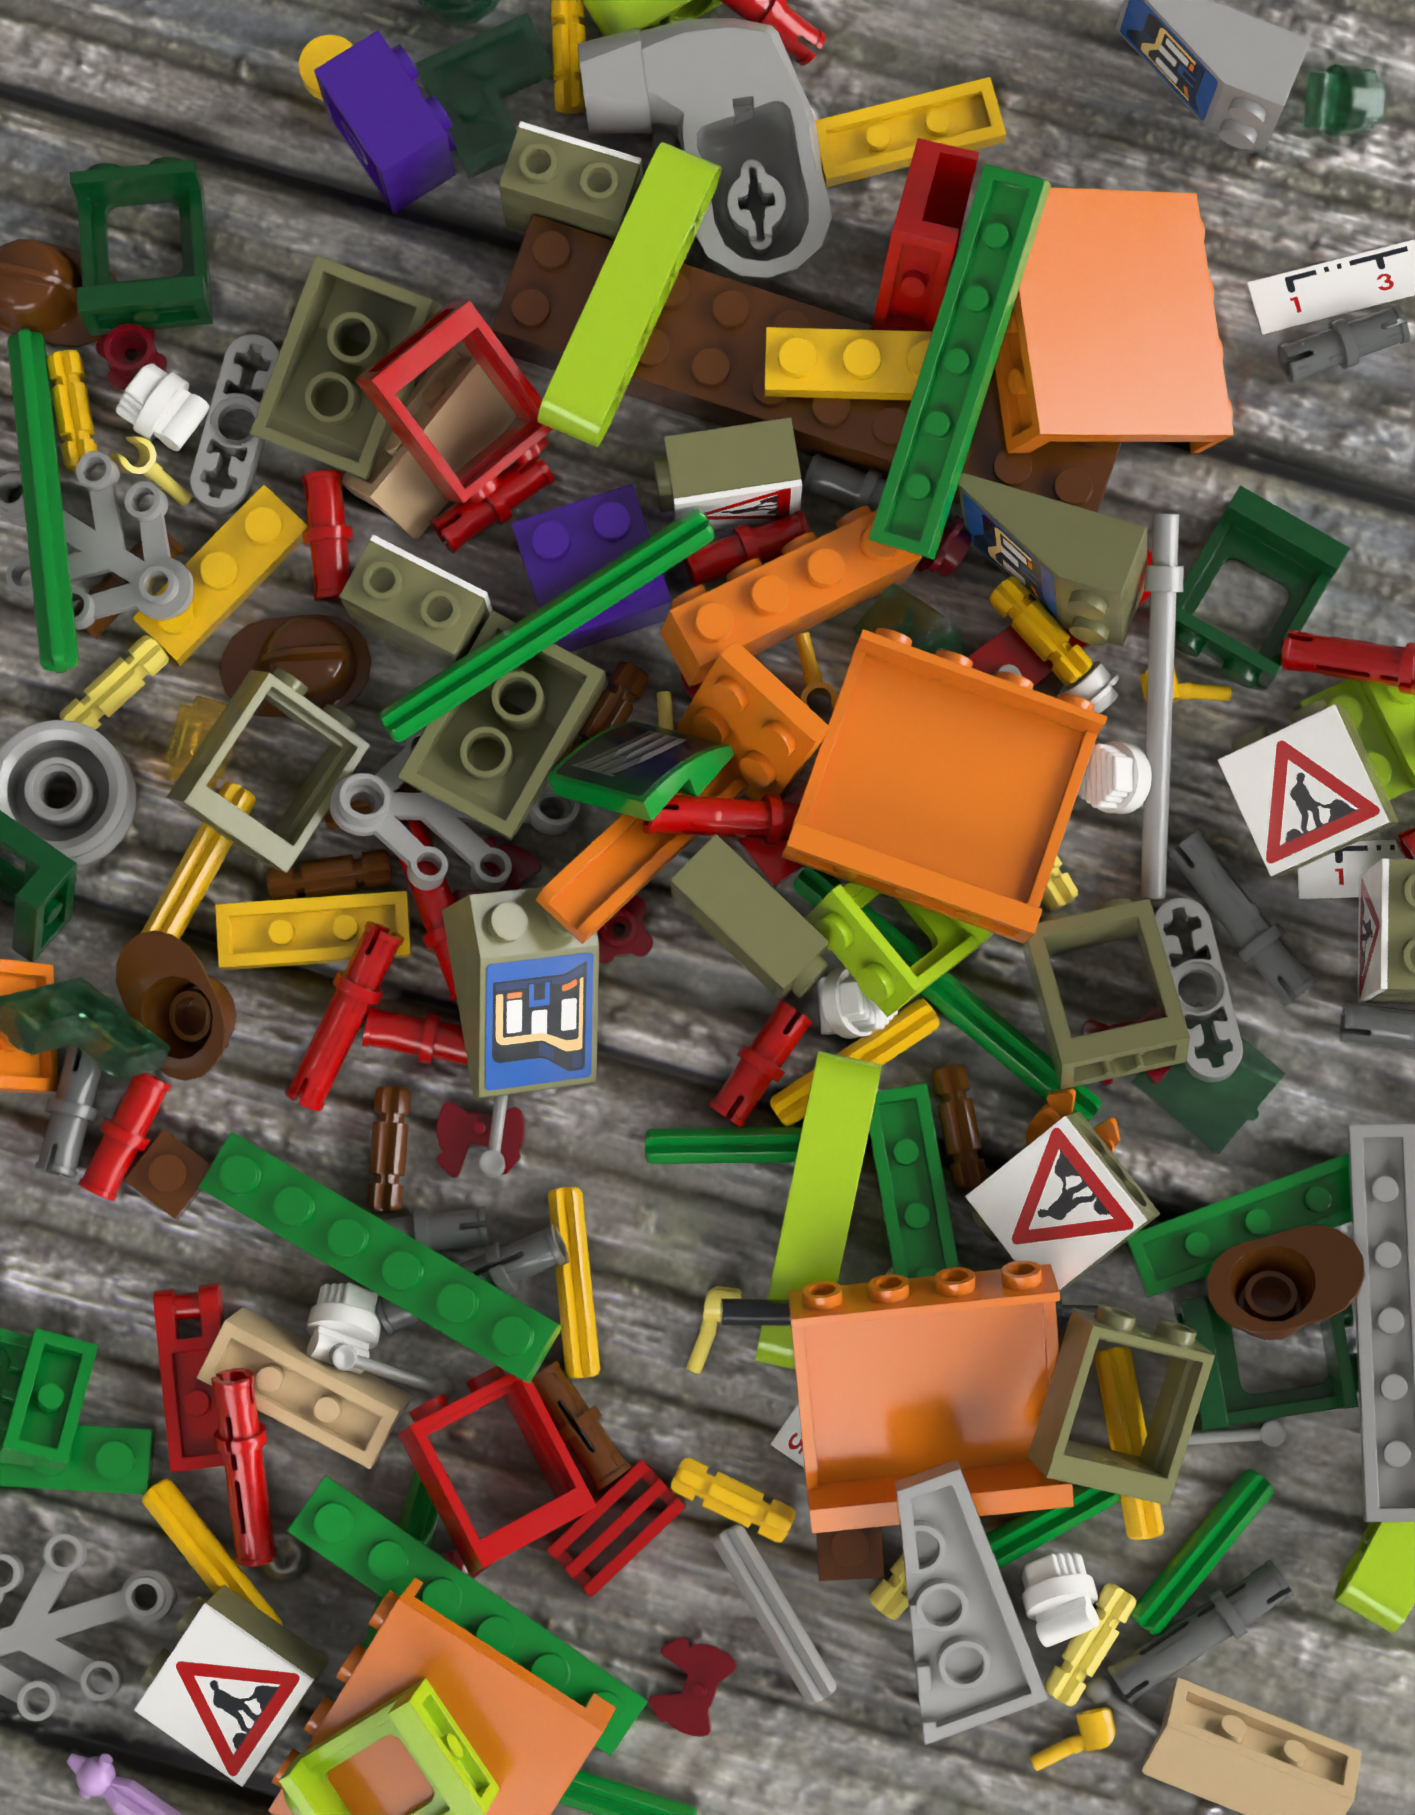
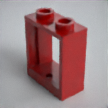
M470 300L451 301L355 379L447 501L464 503L469 500L471 504L479 502L501 484L498 474L515 460L518 464L528 462L542 452L549 444L545 436L553 429L537 422L543 400ZM462 341L519 420L454 473L397 397L396 393L457 343Z
M495 1366L467 1381L466 1385L471 1394L449 1405L445 1395L441 1394L409 1411L414 1423L398 1433L469 1574L487 1567L597 1507L533 1382H524L511 1373L506 1375L499 1366ZM504 1397L555 1499L479 1538L428 1436Z

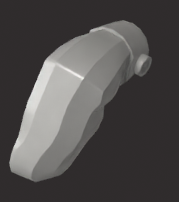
M737 18L684 19L639 31L638 27L578 43L589 134L652 133V127L663 128L678 134L681 150L722 167L717 188L696 234L707 257L746 279L773 280L795 271L823 245L832 215L829 196L822 174L817 127L809 101L798 80L778 31L771 25Z

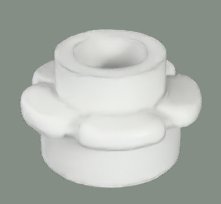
M1095 661L1090 671L1071 686L1064 685L1060 693L1082 697L1094 705V712L1101 713L1118 697V693L1112 686L1118 682L1119 674L1116 671L1110 674L1100 661Z

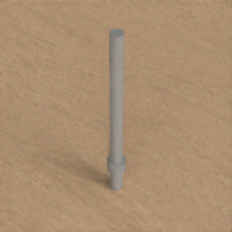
M1153 514L1152 566L1145 565L1144 591H1151L1145 754L1151 766L1152 779L1149 793L1143 802L1140 897L1148 899L1166 898L1177 592H1183L1184 566H1178L1179 514Z

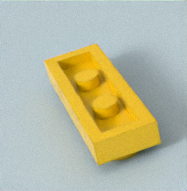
M991 77L815 120L822 174L826 188L910 167L918 138L972 151L1003 144L1006 139V131Z
M766 327L764 396L912 400L932 332Z
M263 485L185 564L194 580V595L188 609L181 615L168 620L149 618L139 610L132 619L181 666L303 542L302 532L308 529V525L269 488ZM168 582L154 596L162 594L167 589Z
M407 891L215 904L218 966L221 970L349 962L365 930L364 926L367 921H372L389 928L388 934L390 935L393 932H397L404 937L405 940L399 946L394 958L413 957L410 904Z

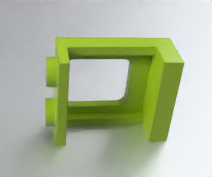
M849 882L844 887L839 884L825 896L805 919L829 941L827 949L837 956L856 979L863 994L875 1002L887 1018L981 947L995 934L897 899L932 943V950L909 967L861 910V908L883 893Z
M426 1677L299 1754L279 1779L280 1784L284 1788L285 1801L294 1815H352L329 1781L328 1772L381 1738L391 1735L401 1740L434 1791L433 1799L406 1815H485L500 1791L499 1786Z

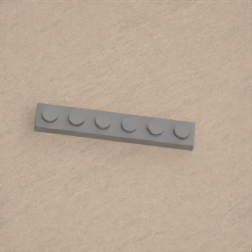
M1415 1123L1349 1125L1347 1132L1352 1240L1363 1255L1365 1279L1359 1295L1355 1298L1364 1522H1415Z

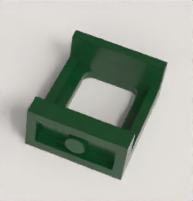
M161 157L154 159L146 165L121 167L112 163H100L89 167L86 171L69 172L70 184L77 198L83 286L76 287L78 312L89 336L109 334L111 330L123 324H136L145 330L213 324L204 187L195 161H183L175 157ZM166 202L176 204L179 207L182 270L177 275L171 277L121 282L113 280L110 273L107 226L109 212L117 207Z
M1240 485L1183 581V592H1177L1175 648L1193 657H1198L1201 652L1222 664L1220 669L1222 674L1243 687L1252 689L1257 684L1267 689L1282 667V648L1285 637H1288V631L1291 629L1301 631L1326 587L1339 570L1351 548ZM1228 560H1237L1283 586L1288 591V603L1259 652L1252 650L1193 616L1221 566Z
M0 810V846L26 863L24 874L0 857V897L15 907L12 950L34 963L72 918L77 863Z
M1208 1296L1173 1301L1176 1322L1196 1330L1195 1339L1215 1355L1194 1422V1430L1205 1431L1229 1427V1425L1333 1409L1359 1407L1356 1395L1359 1392L1357 1353L1349 1354L1345 1328L1353 1327L1352 1304L1344 1311L1319 1321L1328 1368V1375L1324 1382L1318 1385L1249 1394L1243 1390L1240 1383L1232 1326L1216 1314Z

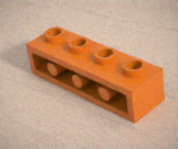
M865 505L840 518L835 524L838 529L820 538H817L814 532H809L795 538L781 549L783 556L762 565L759 558L743 563L727 574V583L707 592L704 585H700L682 593L670 603L673 609L669 611L660 630V635L690 688L705 680L719 654L735 640L750 654L755 656L796 634L802 633L907 581L922 556L868 540L877 510L872 512L869 506Z

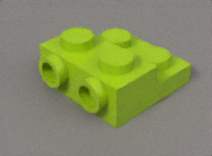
M1348 679L1299 702L1296 706L1297 710L1309 704L1324 700L1327 707L1334 704L1346 707L1389 801L1415 790V694L1401 693L1396 686Z

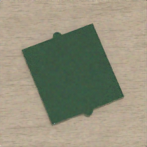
M1198 1002V1003L1195 1005V1007H1203V1006H1204V1005L1201 1004L1200 1002ZM1215 1014L1210 1018L1199 1021L1185 1019L1189 1030L1199 1024L1202 1027L1204 1044L1201 1049L1195 1051L1197 1059L1208 1058L1212 1068L1221 1067V1059L1224 1054L1230 1052L1228 1044L1217 1045L1211 1025L1213 1021L1222 1020ZM1241 1037L1243 1045L1241 1061L1235 1072L1225 1080L1219 1082L1201 1081L1188 1071L1184 1063L1172 1065L1163 1080L1158 1084H1152L1145 1071L1139 1072L1131 1083L1218 1155L1247 1120L1254 1121L1258 1118L1259 1111L1257 1108L1286 1073Z

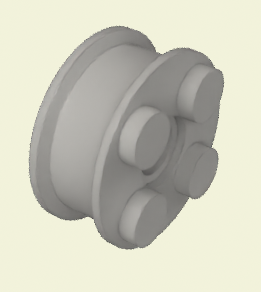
M44 721L19 731L0 749V810L75 861L77 867L92 863L106 856L123 840L130 829L136 812V783L125 758L99 732L74 721ZM63 779L74 780L77 786V793L73 802L61 809L50 808L47 798L52 785Z

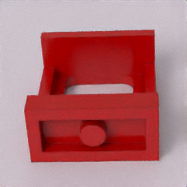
M921 138L917 139L892 229L871 330L933 332L945 294L952 261L955 259L979 152Z

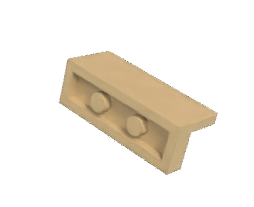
M462 341L434 362L414 387L405 405L406 409L454 473L503 434L516 417L514 411ZM392 431L368 480L346 472L341 480L342 484L355 497L379 508L406 535L413 539L420 538L430 525V520L436 517L448 503L394 431Z
M241 1308L226 1319L197 1378L212 1386L211 1378L216 1377V1373L232 1368L250 1369L254 1373L255 1400L258 1411L371 1469L376 1463L397 1419L407 1409L412 1395L367 1371L358 1375L347 1370L337 1369L331 1364L309 1357L307 1355L308 1340L247 1308Z
M1177 1677L1168 1694L1160 1733L1144 1760L1142 1772L1147 1776L1244 1815H1346L1355 1799L1362 1751Z

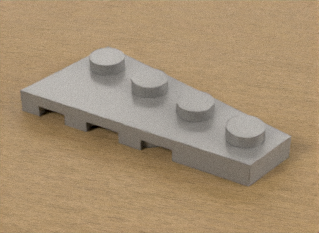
M958 1460L947 1462L896 1481L895 1488L920 1717L925 1745L1047 1701L1048 1697Z

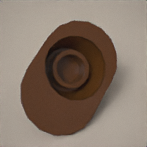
M16 239L0 246V330L9 334H16L19 329L29 328L31 332L41 333L46 343L57 346L80 347L98 341L102 335L89 336L78 312L76 287H83L80 251L35 239ZM110 270L111 278L117 281L115 274Z
M309 614L270 618L248 624L231 638L222 654L220 676L224 691L231 699L250 670L272 674L276 668H279L306 685L308 691L304 697L321 710H323L326 704L341 709L359 697L369 681L371 656L367 642L358 630L339 617ZM265 699L262 700L253 714L254 716L263 717L287 716Z
M153 930L136 935L123 946L116 963V984L122 1002L154 1066L168 1077L183 1081L203 1077L217 1065L223 1051L229 1046V1039L235 1030L237 1016L234 999L226 986L213 976L207 975L203 965L189 945L173 934Z
M1321 1225L1296 1227L1260 1239L1246 1241L1226 1249L1213 1262L1208 1274V1299L1216 1314L1233 1328L1263 1340H1282L1297 1334L1305 1325L1328 1319L1344 1311L1360 1293L1365 1279L1364 1258L1355 1242L1338 1229Z

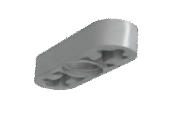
M250 334L241 336L228 347L191 472L190 484L197 500L207 511L218 515L234 513L247 502L265 443L264 439L251 434L242 440H230L224 437L220 431L223 417L232 410H246L254 418L257 415L261 402L258 403L251 397L243 394L247 376L239 363L241 361H251L255 353H261L264 363L269 369L267 372H256L251 390L255 397H262L263 399L279 352L269 339L260 335ZM232 388L240 392L229 394ZM214 447H218L230 455H246L243 462L236 457H231L228 475L236 486L234 490L224 489L220 498H214L213 491L205 483L207 478H218L223 467L224 460L221 454L217 452L212 453Z
M1189 898L1171 899L1158 909L1155 919L1185 1020L1201 1021L1212 1017L1217 1012H1221L1224 1022L1213 1021L1211 1029L1217 1045L1228 1044L1230 1052L1223 1055L1221 1067L1212 1068L1208 1058L1197 1059L1195 1051L1201 1049L1204 1044V1035L1201 1024L1190 1030L1188 1029L1190 1040L1187 1062H1184L1187 1070L1197 1079L1205 1082H1219L1231 1076L1237 1069L1242 1058L1243 1045L1209 914L1200 903ZM1174 914H1182L1186 923H1197L1199 929L1192 931L1190 936L1191 951L1193 956L1206 951L1208 960L1191 959L1181 963L1176 968L1171 966L1170 959L1181 960L1183 954L1177 935L1166 936L1163 930L1171 926ZM1191 973H1201L1209 977L1215 986L1214 999L1203 1007H1193L1186 1004L1178 992V984L1183 977Z

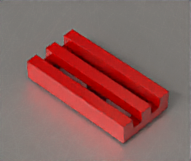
M643 1459L596 1502V1508L580 1517L547 1549L552 1557L565 1568V1571L581 1585L590 1598L686 1508V1505ZM642 1478L650 1488L578 1557L574 1558L566 1549ZM660 1497L667 1507L592 1578L584 1568Z

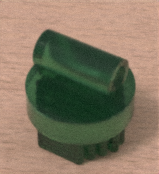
M1334 64L1325 71H1309L1303 127L1322 129L1323 132L1330 136H1351L1356 132H1369L1374 125L1383 119L1386 87L1383 86V82L1379 80L1380 78L1376 75L1374 69H1360L1356 65Z

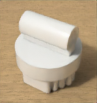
M151 363L143 366L126 387L116 407V413L133 424V430L144 438L152 441L157 437L166 447L178 452L207 415L210 406L200 396L188 392L189 382L174 372L168 374Z
M1112 741L1105 744H1094L1077 795L1081 796V799L1086 800L1088 804H1091L1093 808H1098L1106 813L1127 814L1138 808H1143V802L1149 793L1152 779L1151 766L1145 751L1135 744Z
M846 967L832 970L827 977H822L817 982L822 1035L837 1034L847 1039L868 1036L873 1031L884 1029L889 1020H892L893 1016L898 1013L897 1010L887 1018L875 1002L863 994L858 982Z
M350 1282L347 1284L333 1283L321 1286L317 1305L311 1308L306 1327L307 1333L311 1336L307 1347V1355L331 1364L329 1361L331 1348L338 1343H346L354 1347L357 1355L369 1358L368 1350L377 1346L382 1327L376 1309L378 1294ZM355 1367L347 1370L358 1375L364 1372V1370Z
M1075 1552L1072 1554H1049L1025 1564L1021 1576L1025 1588L1022 1600L1027 1617L1037 1621L1036 1632L1043 1646L1050 1647L1099 1626L1098 1615L1093 1607L1098 1601L1097 1591L1093 1578L1086 1573L1080 1554Z

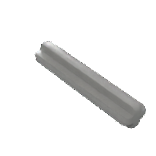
M733 1524L718 1533L713 1538L714 1547L806 1703L810 1705L816 1704L830 1696L837 1689L835 1680L745 1528L740 1524Z

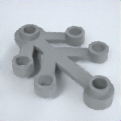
M91 451L86 453L77 463L76 475L80 483L89 489L95 530L63 510L66 543L80 551L79 553L68 555L70 580L75 582L113 572L129 583L89 595L81 588L71 587L73 602L79 599L84 601L82 612L75 617L76 630L89 627L96 619L139 609L144 615L155 620H168L181 615L192 602L194 580L184 564L171 558L164 518L168 510L166 495L153 483L147 481L135 483L126 492L124 499L126 510L140 522L143 561L126 550L116 485L120 477L118 465L103 452ZM105 464L106 470L104 475L99 480L91 481L90 474L97 465ZM13 471L0 478V515L12 524L24 527L26 523L23 493L16 502L8 503L11 493L16 488L22 486L20 471ZM148 494H154V503L151 508L139 512L140 500ZM21 556L13 560L8 566L6 581L8 586L24 598L33 599L32 583L27 586H21L22 575L30 569L29 556ZM163 577H167V589L162 594L153 596L152 590L155 584Z
M421 729L408 737L403 749L375 775L369 773L353 774L345 777L335 786L330 798V812L336 824L342 830L352 835H375L408 865L407 876L415 887L421 890H433L439 887L447 873L448 860L446 855L438 848L432 846L425 847L399 820H421L471 866V879L479 889L493 892L501 889L506 884L512 870L509 856L500 849L488 846L462 822L477 821L424 792H396L405 783L398 776L412 753L411 747L417 744L425 729ZM549 783L523 823H531L537 831L546 835L562 834L573 825L580 810V802L555 795ZM357 800L364 801L371 806L372 812L370 814H360L351 808L350 803ZM548 805L556 808L561 818L551 819L545 816L540 811V807ZM420 861L432 862L437 867L438 873L431 876L425 875L419 871L417 863ZM485 862L494 863L500 868L502 874L498 877H490L484 874L480 865Z
M74 1533L58 1534L52 1537L44 1548V1560L46 1563L13 1625L0 1629V1657L21 1651L79 1682L83 1693L89 1699L104 1701L116 1695L122 1687L123 1673L120 1667L108 1659L95 1660L57 1638L127 1616L141 1623H151L162 1619L170 1613L175 1605L177 1597L176 1587L171 1577L165 1572L153 1568L144 1569L132 1574L123 1584L121 1591L50 1613L71 1572L80 1568L87 1556L86 1544L81 1537ZM63 1540L71 1542L76 1549V1558L69 1566L60 1564L55 1558V1548ZM7 1552L0 1553V1560H4L12 1566L13 1578L9 1584L0 1585V1604L6 1592L16 1589L24 1578L22 1561L16 1555ZM141 1584H149L157 1592V1602L151 1609H144L136 1602L135 1593ZM0 1663V1694L16 1702L18 1710L24 1718L31 1721H41L52 1716L57 1711L60 1705V1693L55 1684L45 1679L30 1681ZM96 1668H105L111 1673L113 1683L108 1692H99L93 1688L91 1674ZM33 1688H41L47 1692L50 1702L45 1712H36L30 1708L28 1695Z

